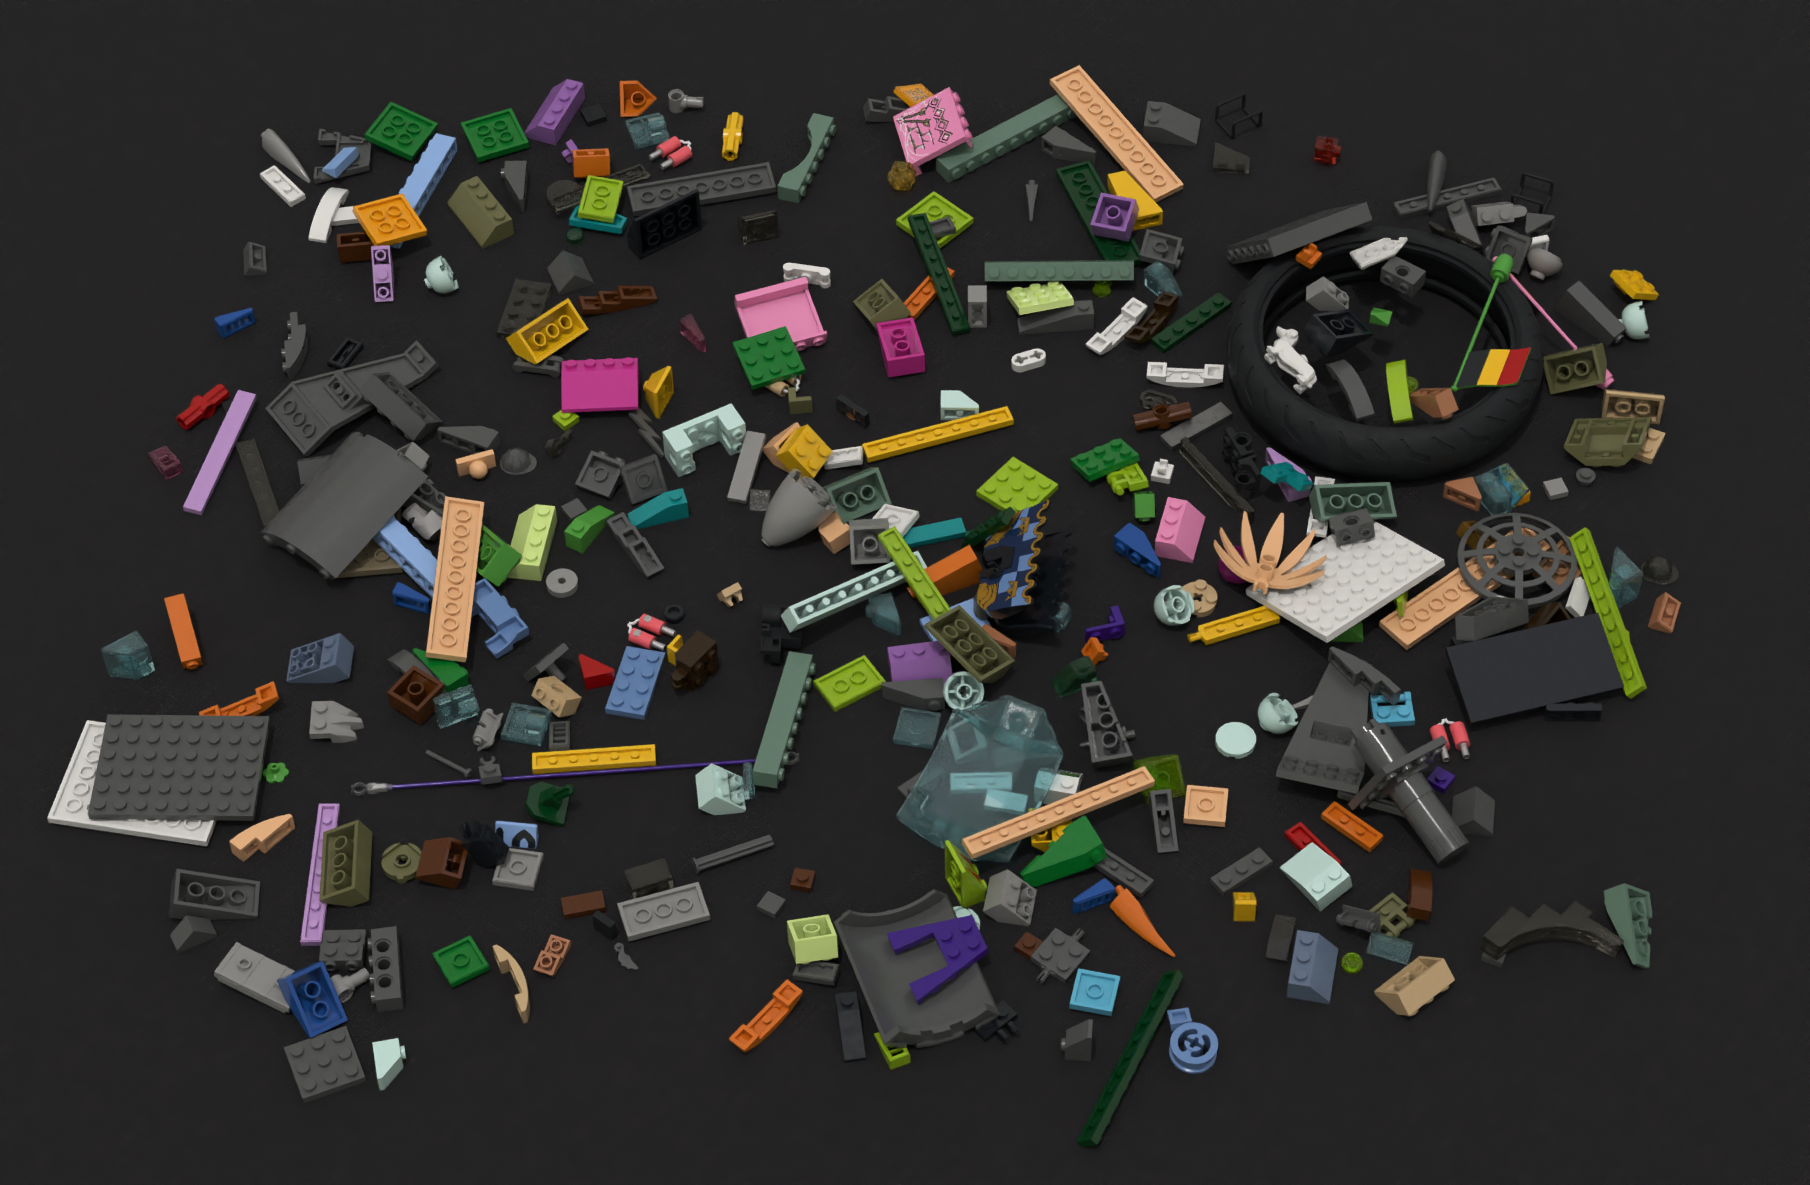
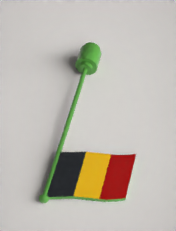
M1500 254L1495 259L1490 272V276L1495 282L1455 383L1450 387L1452 392L1470 387L1512 386L1519 382L1531 347L1516 350L1489 349L1471 352L1497 285L1508 280L1514 266L1513 258L1508 254Z

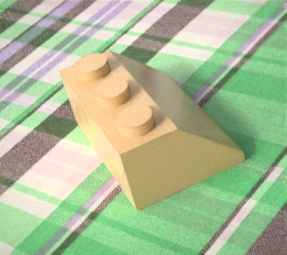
M1604 389L1601 418L1652 417L1651 424H1660L1665 396L1653 393Z
M1419 956L1377 988L1374 993L1397 1015L1413 1016L1419 1011L1418 1009L1421 1006L1433 1001L1435 995L1447 990L1449 984L1455 981L1444 958Z

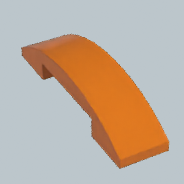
M273 681L255 689V695L221 709L217 704L200 711L199 715L257 716L279 699L276 684Z
M786 980L773 993V999L747 1025L742 1024L729 1038V1041L743 1052H747L760 1044L788 1016L801 998L803 991L789 980Z

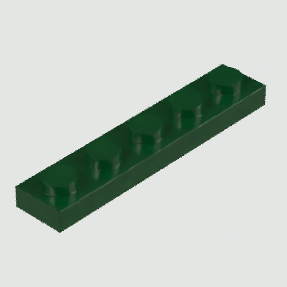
M1218 292L1151 339V344L1165 354L1230 309L1232 302Z

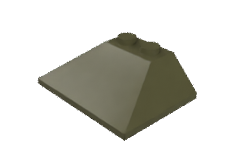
M1652 417L1575 419L1564 444V449L1585 466L1619 467L1625 465L1642 448L1652 422Z

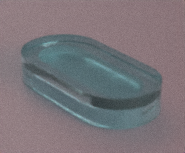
M751 762L743 764V789L746 800L755 798V785H753L752 773L754 767Z

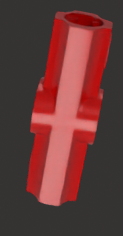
M217 384L204 396H195L190 403V407L176 417L177 422L181 428L187 430L202 418H210L214 414L216 407L230 397L229 392L225 386Z

